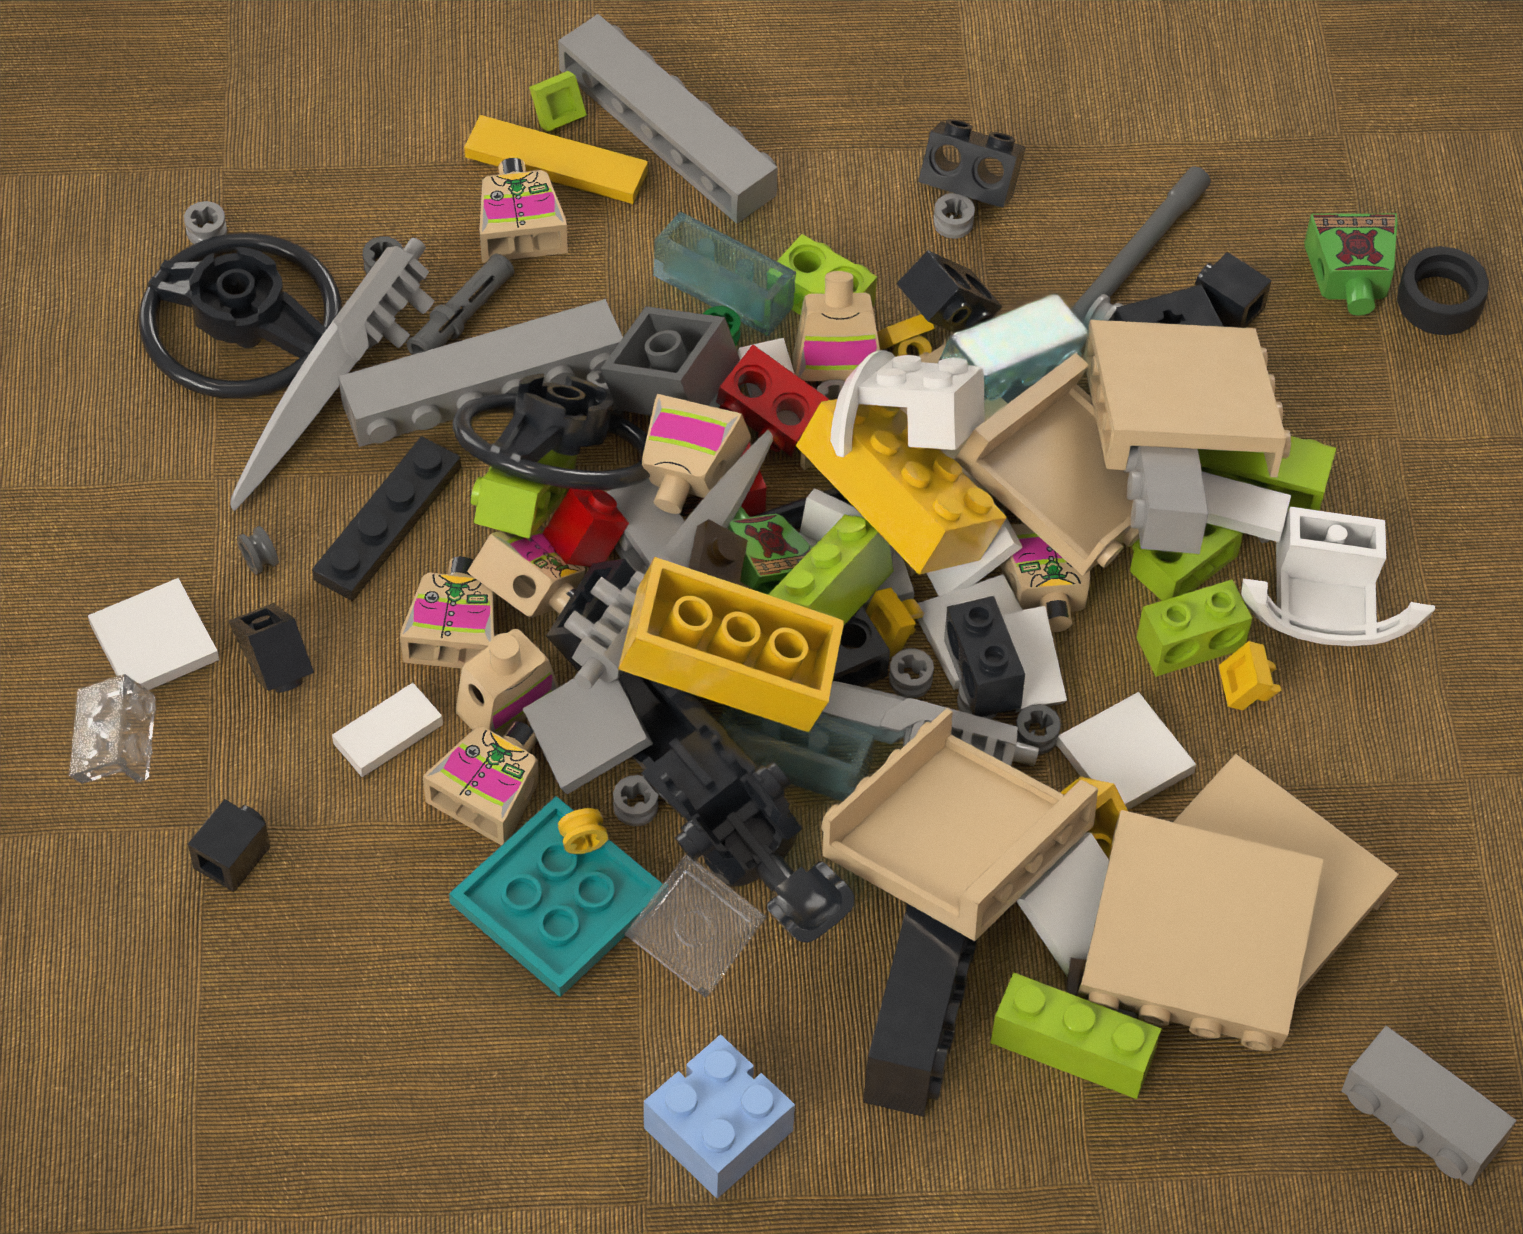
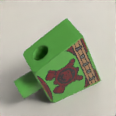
M1397 213L1311 214L1304 245L1323 297L1326 299H1346L1349 313L1359 316L1366 315L1375 309L1374 299L1387 297L1395 264Z
M740 506L734 519L729 523L728 530L748 540L740 582L767 595L813 548L783 516L778 514L749 517L742 506Z

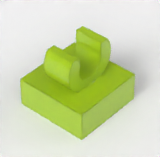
M570 71L529 87L540 126L547 132L587 115L576 75Z

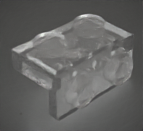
M126 674L78 689L69 776L84 784L122 771L138 783L148 780L150 758L152 756L154 715L156 713V698L154 694Z

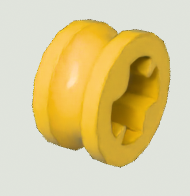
M583 808L570 812L560 819L558 830L564 837V850L571 854H584L592 852L606 843L608 833L606 828L601 826L603 824V817L599 810Z

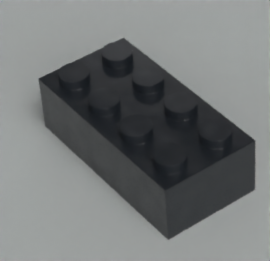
M907 904L868 1054L863 1103L924 1117L928 1099L939 1100L947 1055L951 1052L957 1025L956 1019L959 1008L961 1009L968 981L969 966L973 962L978 939L973 941Z

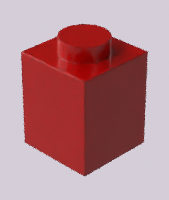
M569 489L542 534L565 564L591 567L593 563L605 562L629 525V522L617 508L616 500L605 491Z

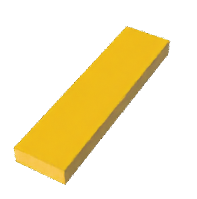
M483 115L479 116L464 147L465 158L494 166H499L503 160L508 158H519L524 161L526 172L543 170L548 173L552 182L631 204L634 203L648 172V161Z

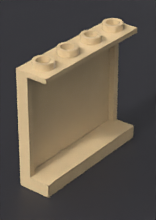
M1090 320L1083 359L1089 364L1086 374L1107 469L1126 470L1130 446L1264 452L1270 477H1278L1282 458L1287 459L1290 454L1291 435L1289 430H1284L1283 406L1281 402H1276L1275 378L1273 374H1268L1267 349L1260 346L1256 329Z
M1075 353L976 427L954 460L1084 576L1098 563L1103 568L1107 567L1123 549L1122 543L1130 547L1139 539V530L1131 528V510L1134 500L1127 499L1129 473L1124 472V470L1106 468L1092 398L1077 385L1089 364Z
M946 708L931 723H924L916 736L901 750H894L885 764L871 777H864L857 785L855 791L840 805L835 804L827 811L821 825V829L824 832L822 856L976 941L1094 826L1098 788L1080 780L1065 795L951 735L953 711Z
M1237 754L1227 762L1174 821V823L1324 859L1296 997L1373 908L1378 910L1385 902L1399 875Z
M1121 810L1113 835L1109 863L1082 982L1077 996L1117 1012L1118 1009L1138 1013V1018L1141 1021L1152 1025L1167 1026L1169 1022L1190 1026V1032L1205 1038H1220L1221 1034L1239 1038L1242 1045L1254 1050L1270 1051L1272 1047L1281 1048L1289 1034L1324 859Z

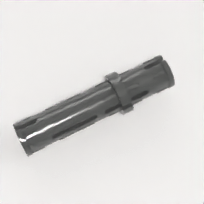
M493 254L445 305H438L431 311L430 320L414 337L407 341L409 352L414 355L444 346L449 339H457L464 331V324L515 274L510 261L501 254ZM483 285V287L468 301V299ZM453 316V318L446 325H444Z

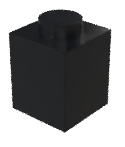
M1226 252L1214 265L1208 263L1201 270L1195 281V286H1203L1224 327L1246 328L1265 309L1272 280Z
M224 799L190 840L188 848L193 869L235 892L270 849L266 822L256 810L245 805L240 808Z

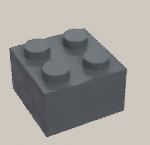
M645 306L601 367V371L618 411L652 416L657 394L708 406L717 394L720 385L740 361L725 317Z

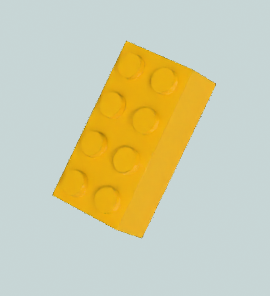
M837 399L820 403L796 447L919 575L981 560L1007 517L994 504L993 498L987 492L978 488L962 472V467L957 461L948 457L941 449L908 447V416L900 407L859 404L857 408L852 435V451L845 457H838L830 441Z
M654 557L637 588L618 670L809 732L829 702L844 620Z

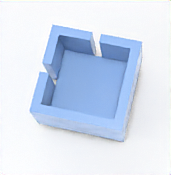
M721 1034L686 1064V1078L678 1071L644 1100V1129L717 1199L793 1132L795 1104L762 1073L753 1079L754 1065Z

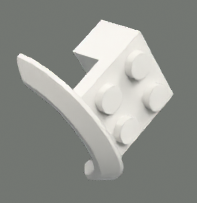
M877 350L869 354L846 379L837 399L830 438L836 455L838 457H845L852 451L853 427L859 404L907 407L908 447L956 450L971 435L973 430L985 421L984 366L968 365L967 360L961 358H947L940 360L938 363L921 362L919 356L902 355L895 357L892 352Z
M1290 507L1280 540L1276 542L1277 606L1268 596V583L1265 581L1243 578L1241 589L1245 605L1261 622L1297 639L1325 645L1361 646L1384 643L1415 630L1425 623L1435 610L1434 605L1411 602L1408 608L1400 614L1377 623L1376 580L1386 560L1385 520Z

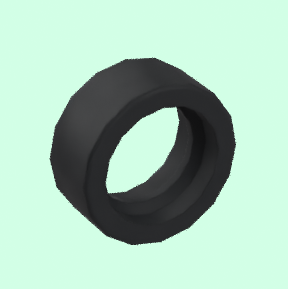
M1444 246L1425 248L1413 255L1405 265L1398 287L1397 302L1401 313L1413 326L1432 334L1444 336L1457 334L1474 326L1482 314L1488 295L1489 279L1484 267L1473 256L1459 249ZM1430 277L1448 278L1460 284L1467 291L1469 299L1463 303L1453 305L1436 303L1426 298L1418 290L1417 282Z

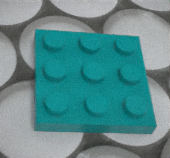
M555 796L449 893V900L452 906L561 997L667 897V887L609 839L600 848L584 854H571L564 850V837L559 833L558 822L562 817L574 810Z

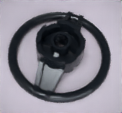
M226 234L195 243L180 251L171 259L164 260L160 269L149 280L143 294L138 318L139 332L144 348L153 363L162 373L177 384L191 391L212 397L227 399L253 398L268 395L289 387L312 349L342 309V299L337 284L329 270L317 257L303 247L285 239L265 234ZM229 252H237V253H233V254H224V253H229ZM264 253L282 257L296 264L313 279L323 299V324L316 320L291 295L284 292L282 277L277 271L276 263ZM224 254L220 257L215 258L216 255ZM164 300L191 307L193 309L195 325L216 340L237 343V345L243 348H252L257 346L263 338L299 359L273 374L247 380H223L196 373L179 363L162 343L157 327V314L160 302Z
M545 374L526 376L519 381L517 393L489 395L472 400L463 405L456 412L453 419L454 435L466 451L497 470L528 481L578 490H611L633 486L650 478V474L642 466L647 433L634 423L623 418V411H618L617 409L612 411L613 401H606L607 391L604 388L576 377L567 376L565 384L543 382ZM513 412L512 420L499 439L492 445L483 440L472 428V423L480 417L496 413ZM607 431L630 443L641 455V460L632 466L603 471L567 469L537 463L551 450L562 455L575 456L580 453L581 447L603 444Z

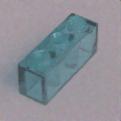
M680 211L655 238L653 276L712 307L725 306L731 308L740 317V322L766 336H769L793 308L796 271Z
M1055 293L951 335L939 361L947 358H961L967 360L968 365L984 366V400L994 401L1012 388L1022 384L1030 386L1036 383L1043 375L1051 372L1073 354L1077 353L1081 357L1082 353L1080 351L1089 335V331Z
M725 705L718 721L757 766L760 764L765 766L770 761H773L792 785L840 801H844L855 791L859 782L864 777H867L872 765L874 734L820 716L811 730L806 732Z

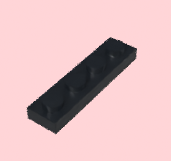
M421 436L312 568L313 580L353 602L462 468L461 457Z

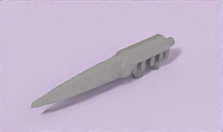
M411 238L403 249L398 246L386 248L312 349L280 400L244 468L230 500V506L233 511L262 482L312 422L340 385L339 376L348 374L365 351L377 344L383 336L397 348H400L406 342L410 334L394 321L396 319L394 316L397 312L402 310L408 302L422 314L426 313L433 305L434 300L419 288V282L425 279L429 273L418 261L426 249V246L419 239Z
M769 430L718 481L664 548L660 550L656 556L657 558L689 568L697 526L710 519L728 529L729 523L734 519L771 446L773 435ZM638 570L632 576L628 585L622 590L603 577L598 580L590 593L609 607L595 624L577 611H574L563 626L582 640L572 659L582 666L574 679L584 689H591L598 679L610 683L619 678L623 672L618 670L637 588L644 577V574Z
M832 681L829 702L820 714L817 722L873 737V740L893 744L904 738V747L916 736L924 723H931L946 707ZM948 708L953 711L951 735L1009 766L1014 761L1034 767L1039 748L1017 742L1018 727Z

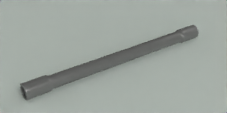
M1192 166L1168 192L1167 198L1092 285L1020 368L1011 373L998 388L996 393L1002 399L1010 403L1042 378L1083 330V321L1095 300L1102 294L1111 297L1177 219L1192 207L1211 184L1209 175L1203 169Z

